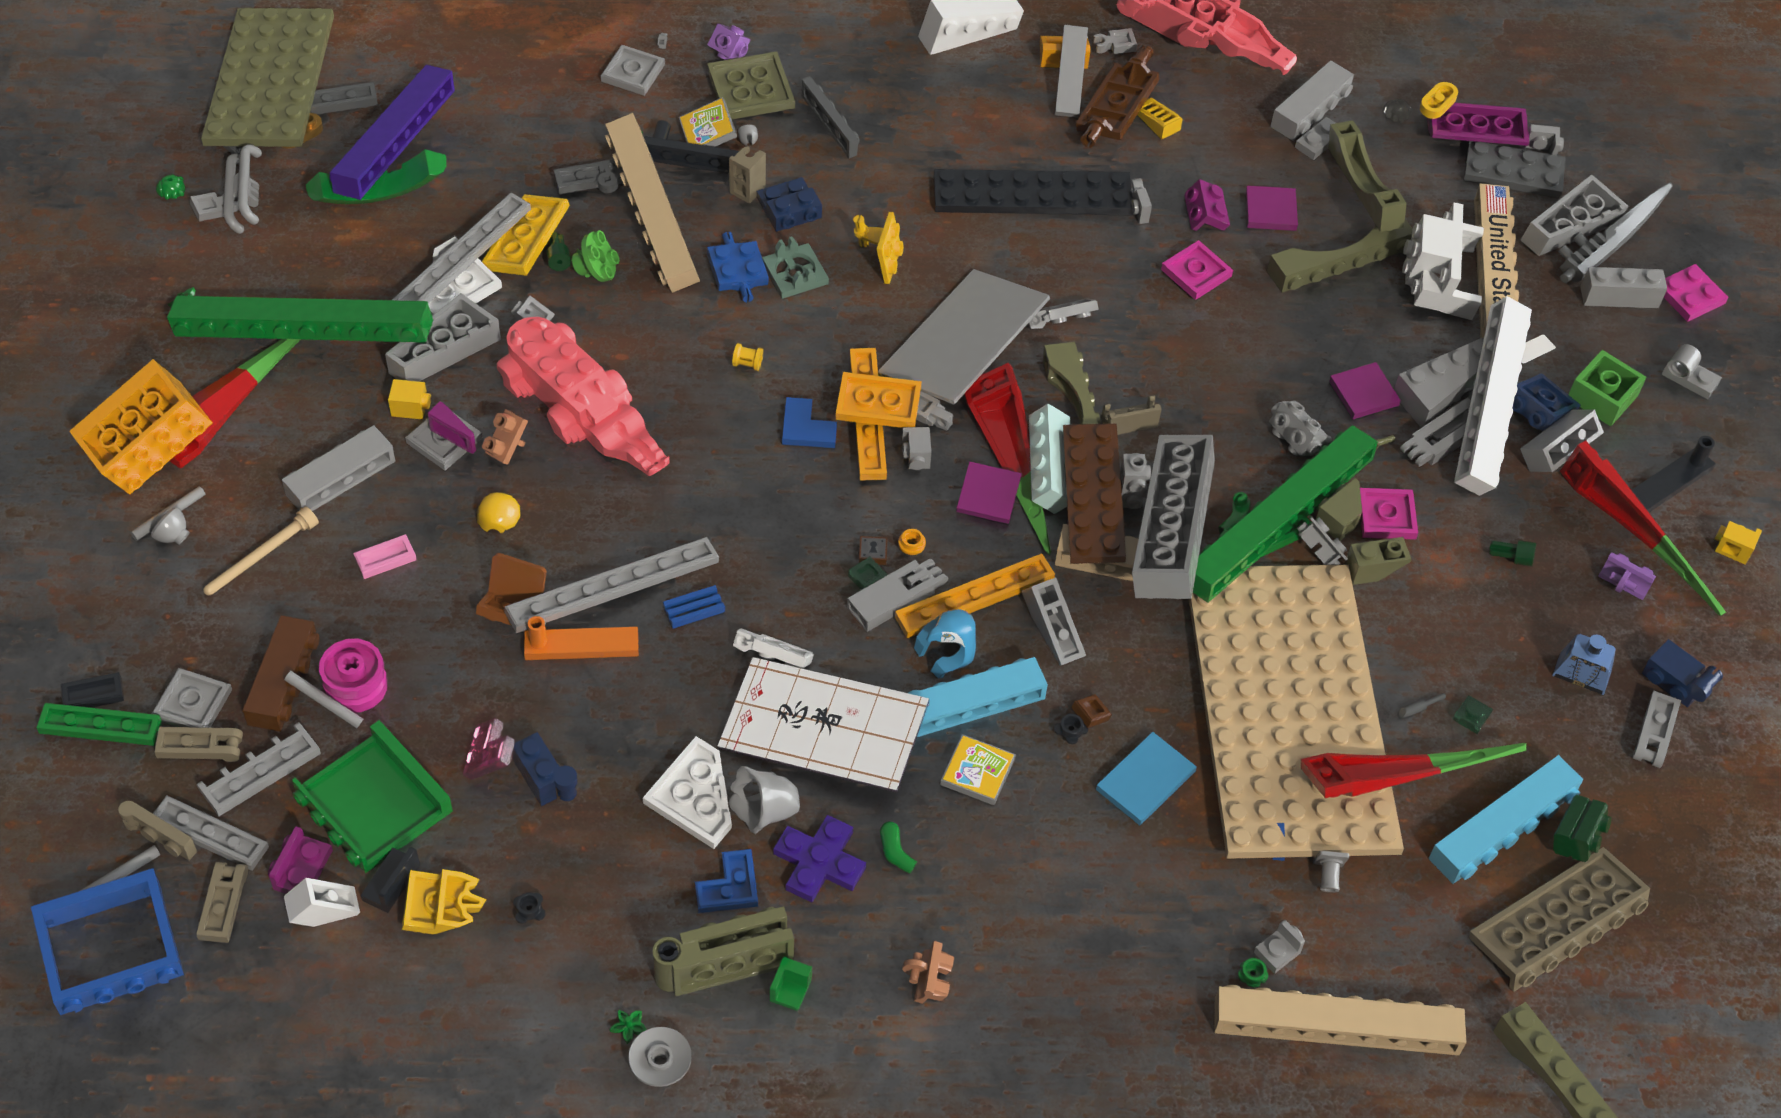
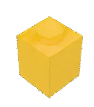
M393 379L388 398L391 416L423 419L425 409H429L431 404V394L427 393L425 382Z

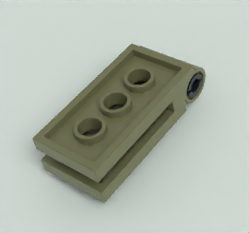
M784 906L779 908L767 907L759 913L748 916L737 915L729 921L717 924L714 922L706 923L698 929L679 933L680 941L674 937H663L653 947L655 983L663 991H674L675 997L778 970L783 957L794 960V936L791 928H787V914Z

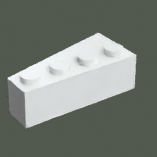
M931 0L918 37L930 55L1016 30L1024 10L1017 0Z

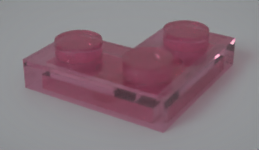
M493 718L476 726L463 775L470 780L509 766L513 758L512 751L515 740L507 735L501 737L504 723L500 720Z

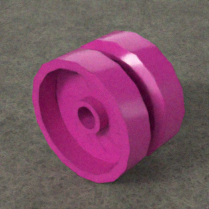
M362 639L339 641L329 647L319 661V674L323 683L324 693L352 712L360 713L369 710L383 699L387 691L388 680L383 658L379 649L372 643Z

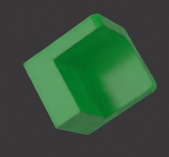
M783 957L770 987V1002L798 1011L812 980V966Z

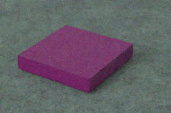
M1246 187L1247 228L1297 231L1296 188Z
M1377 362L1330 376V384L1353 420L1399 406L1400 398Z
M969 461L956 512L1009 524L1022 473Z

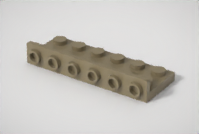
M1602 847L1598 853L1591 854L1588 861H1580L1472 929L1469 939L1510 977L1509 988L1515 992L1521 987L1530 986L1544 972L1549 973L1553 971L1567 957L1573 958L1589 943L1594 944L1598 942L1612 928L1618 929L1632 915L1641 914L1649 904L1650 887L1607 849Z

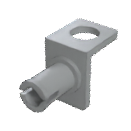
M1319 851L1316 857H1313V864L1322 865L1321 891L1339 892L1340 867H1343L1349 859V853Z

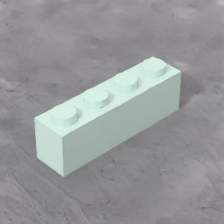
M1046 404L1029 415L1031 492L1034 503L1055 514L1067 507L1063 425H1070V417L1050 404Z

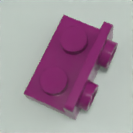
M295 827L292 834L285 837L280 856L277 860H273L269 867L268 876L273 890L287 894L305 878L318 880L333 851L332 845L306 837L303 834L302 828Z

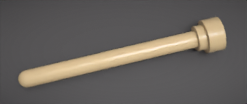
M304 506L296 512V516L293 518L294 521L208 583L203 589L204 593L209 596L214 594L300 530H311L319 524L315 514L307 506Z

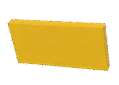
M524 194L521 199L530 203L531 210L491 246L482 263L492 272L527 276L569 208L568 200Z

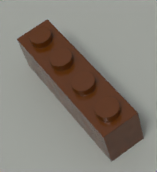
M280 616L243 708L248 726L281 732L284 722L289 721L292 713L291 704L294 697L297 698L299 696L300 690L284 679L290 671L301 678L303 673H308L312 650L317 649L320 640L314 621Z

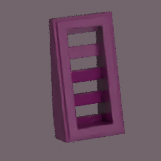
M439 401L428 412L430 430L467 452L474 454L476 451L474 433L443 402Z

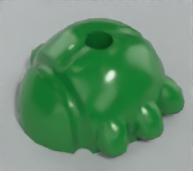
M177 175L162 177V180H159L156 186L157 194L166 200L184 196V178Z

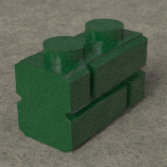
M1577 794L1573 796L1554 834L1553 851L1555 854L1565 857L1571 856L1572 859L1586 862L1589 860L1592 852L1598 853L1602 841V836L1600 835L1602 832L1607 834L1611 825V817L1608 816V805L1605 802L1594 799L1590 801L1589 798Z

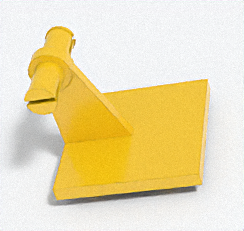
M894 212L888 213L884 228L868 227L865 225L864 217L861 215L859 218V215H856L853 218L855 224L854 235L858 238L859 246L862 247L864 245V247H867L870 242L878 245L877 253L884 284H890L892 275L897 272L898 257L903 254V241L899 239L900 226L899 223H896Z

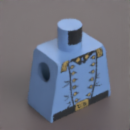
M1577 634L1561 651L1552 676L1604 695L1612 672L1616 648L1606 644L1605 638L1601 635L1596 634L1587 637Z

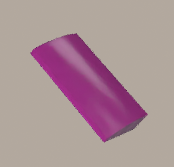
M1454 103L1441 117L1435 119L1427 118L1428 130L1432 138L1529 145L1525 108Z

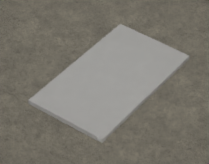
M973 269L878 370V376L922 381V392L955 404L1050 300V296Z

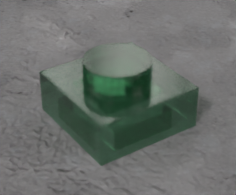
M868 557L849 569L848 576L863 590L887 576V573L871 557Z
M1468 695L1455 713L1453 720L1478 734L1491 716L1493 709Z

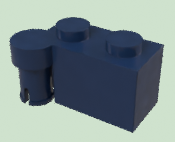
M1669 639L1652 655L1642 672L1650 682L1658 685L1670 694L1671 697L1681 700V703L1687 708L1694 700L1704 702L1712 694V688L1723 679V674L1720 670L1714 675L1712 674L1717 667L1708 666L1705 670V665Z
M538 732L511 745L514 763L541 806L557 799L556 788L558 789V796L563 801H571L576 797V785L578 782L576 770L570 766L559 767Z

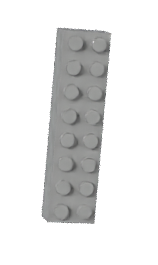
M1159 435L1132 570L1135 598L1192 599L1215 463L1213 435Z

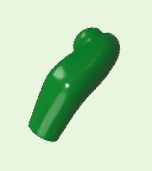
M1238 492L1233 496L1232 514L1218 527L1220 534L1226 529L1230 530L1242 515L1246 516L1250 513L1251 502L1245 493Z
M891 821L885 822L880 828L885 858L893 865L910 874L915 868L917 861L903 851L898 825Z

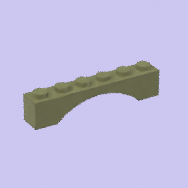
M1352 120L1330 124L1328 149L1379 231H1392L1404 228L1407 203L1398 189L1387 188L1377 177L1369 160L1362 133L1355 122Z
M1405 219L1404 228L1380 232L1375 225L1366 237L1345 248L1331 251H1307L1290 248L1271 255L1267 273L1281 293L1291 289L1295 290L1303 285L1319 282L1324 278L1340 275L1347 270L1356 267L1360 268L1368 263L1377 260L1381 261L1389 256L1403 253L1407 239L1411 240L1413 228Z
M1075 342L1044 345L1042 363L1047 381L1068 398L1076 411L1079 424H1100L1099 413L1094 412L1095 400L1093 392L1088 390V373L1083 372L1082 352L1077 351Z
M1526 1002L1501 1016L1493 1030L1495 1035L1513 1057L1530 1067L1549 1085L1567 1108L1572 1118H1618Z

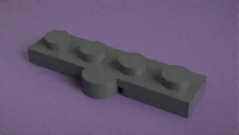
M614 159L555 169L554 178L559 194L599 188L604 193H612L617 190L618 184L623 183L620 173L624 171L622 167L618 168Z

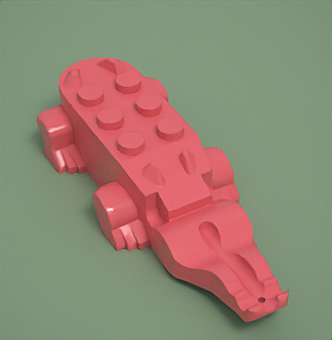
M1118 0L1116 4L1119 12L1124 16L1142 23L1185 47L1207 48L1209 44L1215 45L1226 56L1247 57L1263 67L1281 70L1282 75H1286L1296 63V54L1274 39L1261 20L1239 8L1241 0Z
M527 317L517 321L510 327L507 334L508 354L497 362V370L503 377V384L516 398L520 396L525 398L533 394L537 396L549 408L547 418L554 433L566 444L577 441L581 442L586 438L602 455L627 461L648 476L654 475L670 463L669 456L667 457L656 441L649 435L640 413L630 406L632 396L622 376L613 369L604 371L594 359L576 344L575 334L568 325L560 322L554 324L542 317Z

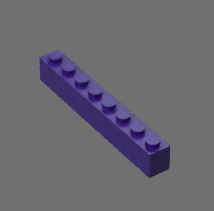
M425 65L416 74L415 78L392 101L390 106L381 113L374 124L356 141L355 145L343 156L340 162L332 168L329 178L332 182L333 193L359 200L362 199L454 93L453 73L451 70Z

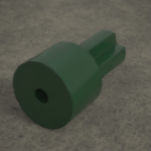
M553 232L549 239L550 247L547 250L548 264L555 271H564L571 265L570 250L565 245L563 234Z
M1518 540V544L1491 541L1489 554L1515 559L1514 564L1532 567L1537 543Z

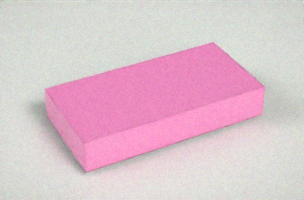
M406 534L353 553L364 579L416 561L415 552Z

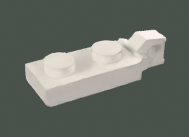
M742 628L737 630L733 643L734 647L743 652L752 649L759 652V656L765 659L775 660L776 658L785 661V665L797 668H805L811 664L814 656L811 651L764 634L758 635Z

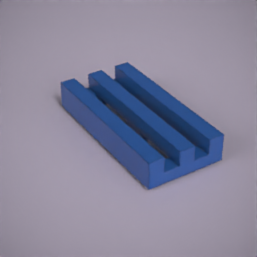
M716 585L663 602V608L673 629L725 612V605L721 602V596L717 593ZM714 603L716 604V605H713V606H710V607H707V608H704V609L699 610L701 607H704V606H707V605H711V604H714ZM685 612H689L688 614H685V615H682V616H679V617H676V618L674 617V616H676V615H679V614H682V613H685Z

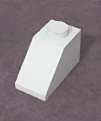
M305 878L284 896L289 923L315 927L357 916L360 913L354 886Z

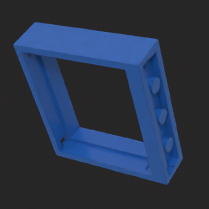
M154 868L31 906L52 1000L60 1015L72 1011L77 1013L84 1007L97 1003L105 1004L112 1001L115 997L127 993H139L146 987L158 983H169L170 979L184 975L162 890ZM151 896L167 957L62 990L48 928Z

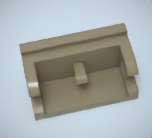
M747 146L742 148L735 156L729 158L730 193L750 204L757 197V191L766 188V153L759 150L753 157H747L745 155L750 151V147Z
M1155 395L1148 397L1146 404L1110 410V404L1103 405L1100 417L1103 424L1117 423V435L1158 427L1162 409L1160 404L1154 405Z

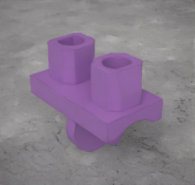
M1611 553L1599 574L1600 578L1617 586L1615 591L1618 593L1624 590L1641 600L1645 598L1656 578L1652 570L1645 566H1636L1629 561L1628 557L1621 553L1617 555Z

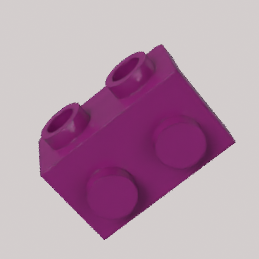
M1201 179L1188 188L1184 197L1192 230L1197 231L1204 223L1223 231L1230 226L1222 188Z

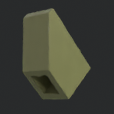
M1356 478L1347 485L1345 483L1336 490L1334 496L1330 499H1323L1317 507L1318 514L1316 519L1320 517L1330 529L1327 533L1335 539L1338 538L1339 541L1357 528L1362 513L1360 483Z
M1398 537L1351 544L1345 565H1349L1352 584L1356 585L1382 580L1410 563L1411 556L1404 538Z

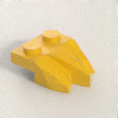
M442 869L440 875L410 870L407 881L402 930L438 934L473 922V917L469 913L479 912L487 900L470 892V890L476 887L479 879L463 872Z

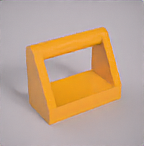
M1040 36L1041 67L1060 68L1063 36ZM1088 38L1086 43L1084 69H1088L1090 58V43L1088 41Z

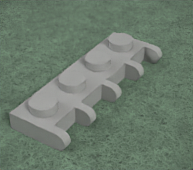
M299 722L293 725L296 731L295 734L283 741H280L277 736L271 738L274 746L257 757L251 751L248 752L245 756L249 762L231 773L226 767L220 769L219 771L223 777L208 787L202 781L196 784L201 794L218 816L231 810L321 754L318 745Z

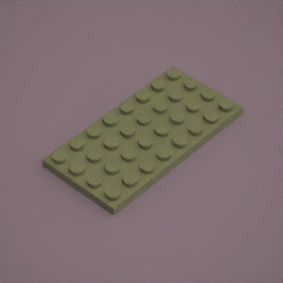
M238 8L201 137L203 146L254 145L265 147H302L334 19L333 9Z

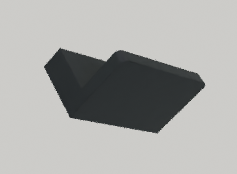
M410 847L404 853L392 848L361 894L362 901L389 913L407 886L410 870L417 871L420 866L417 849Z

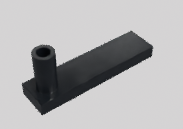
M664 120L657 122L653 137H644L654 162L729 174V158L739 152L667 140L671 125Z
M1701 436L1694 449L1632 489V492L1648 512H1651L1713 470L1716 463L1709 458V455L1715 445V441L1709 436Z

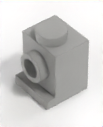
M904 427L902 432L903 459L908 458L909 469H930V428Z

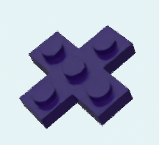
M829 815L824 819L814 838L787 826L773 849L774 855L797 865L786 884V891L813 902L826 879L853 891L866 869V862L843 852L844 847L853 834V827Z

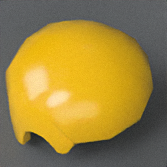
M499 492L490 493L482 499L477 509V523L486 532L494 529L503 533L505 530L513 528L520 519V505L511 495Z

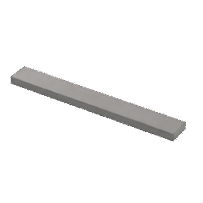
M513 193L508 194L392 300L431 302L531 210L530 203Z
M705 537L507 605L504 612L515 632L518 633L528 629V620L531 617L540 616L547 623L719 562V556L708 538Z

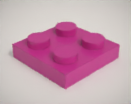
M1199 240L1163 262L1161 270L1195 300L1231 278L1233 274V269Z
M1696 264L1665 278L1667 291L1664 298L1687 322L1726 304L1728 296Z
M1360 488L1362 538L1391 539L1403 537L1404 539H1417L1418 526L1413 490Z

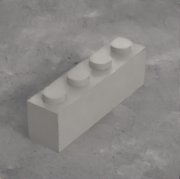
M1329 61L1274 110L1271 127L1292 141L1296 140L1301 134L1304 135L1312 124L1318 123L1329 109L1333 110L1340 99L1346 98L1351 93L1354 74L1335 62Z
M373 425L366 430L360 431L356 436L343 444L335 446L334 449L321 457L313 459L304 467L288 474L287 477L282 479L285 494L298 510L307 506L311 511H314L394 463L393 446Z

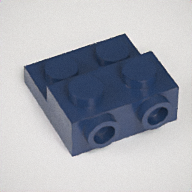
M803 177L757 191V199L776 232L822 218V203L812 187L808 188Z
M1541 373L1517 384V393L1514 396L1512 409L1526 417L1532 427L1544 431L1569 411L1578 410L1581 405Z

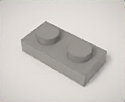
M1325 117L1296 141L1295 148L1312 160H1315L1328 149L1330 124H1335V122Z

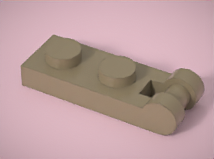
M159 727L155 755L156 758L223 759L227 762H236L240 756L238 744L242 742L243 732L236 728ZM219 741L227 742L226 746H218Z
M125 801L120 804L118 811L127 830H140L147 840L152 843L158 841L163 844L164 848L175 857L181 855L190 861L197 853L192 838L132 801Z
M225 862L215 863L196 934L198 940L229 943L242 889L248 876V865L237 864L235 867L227 866ZM225 878H233L232 882L224 881Z

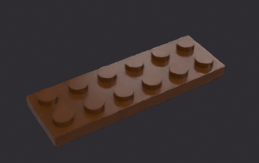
M1117 423L1063 425L1070 564L1125 563L1126 548Z

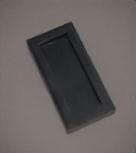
M119 672L61 684L63 705L93 708L124 701L122 678Z

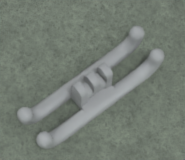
M245 145L242 147L240 155L231 154L226 160L223 213L226 223L238 234L244 232V226L234 216V198H238V208L242 216L250 224L255 225L259 222L258 216L249 208V206L256 207L259 203V184L249 177L250 155L258 158L262 154L261 150L254 145ZM236 164L239 165V173H237V174H236Z

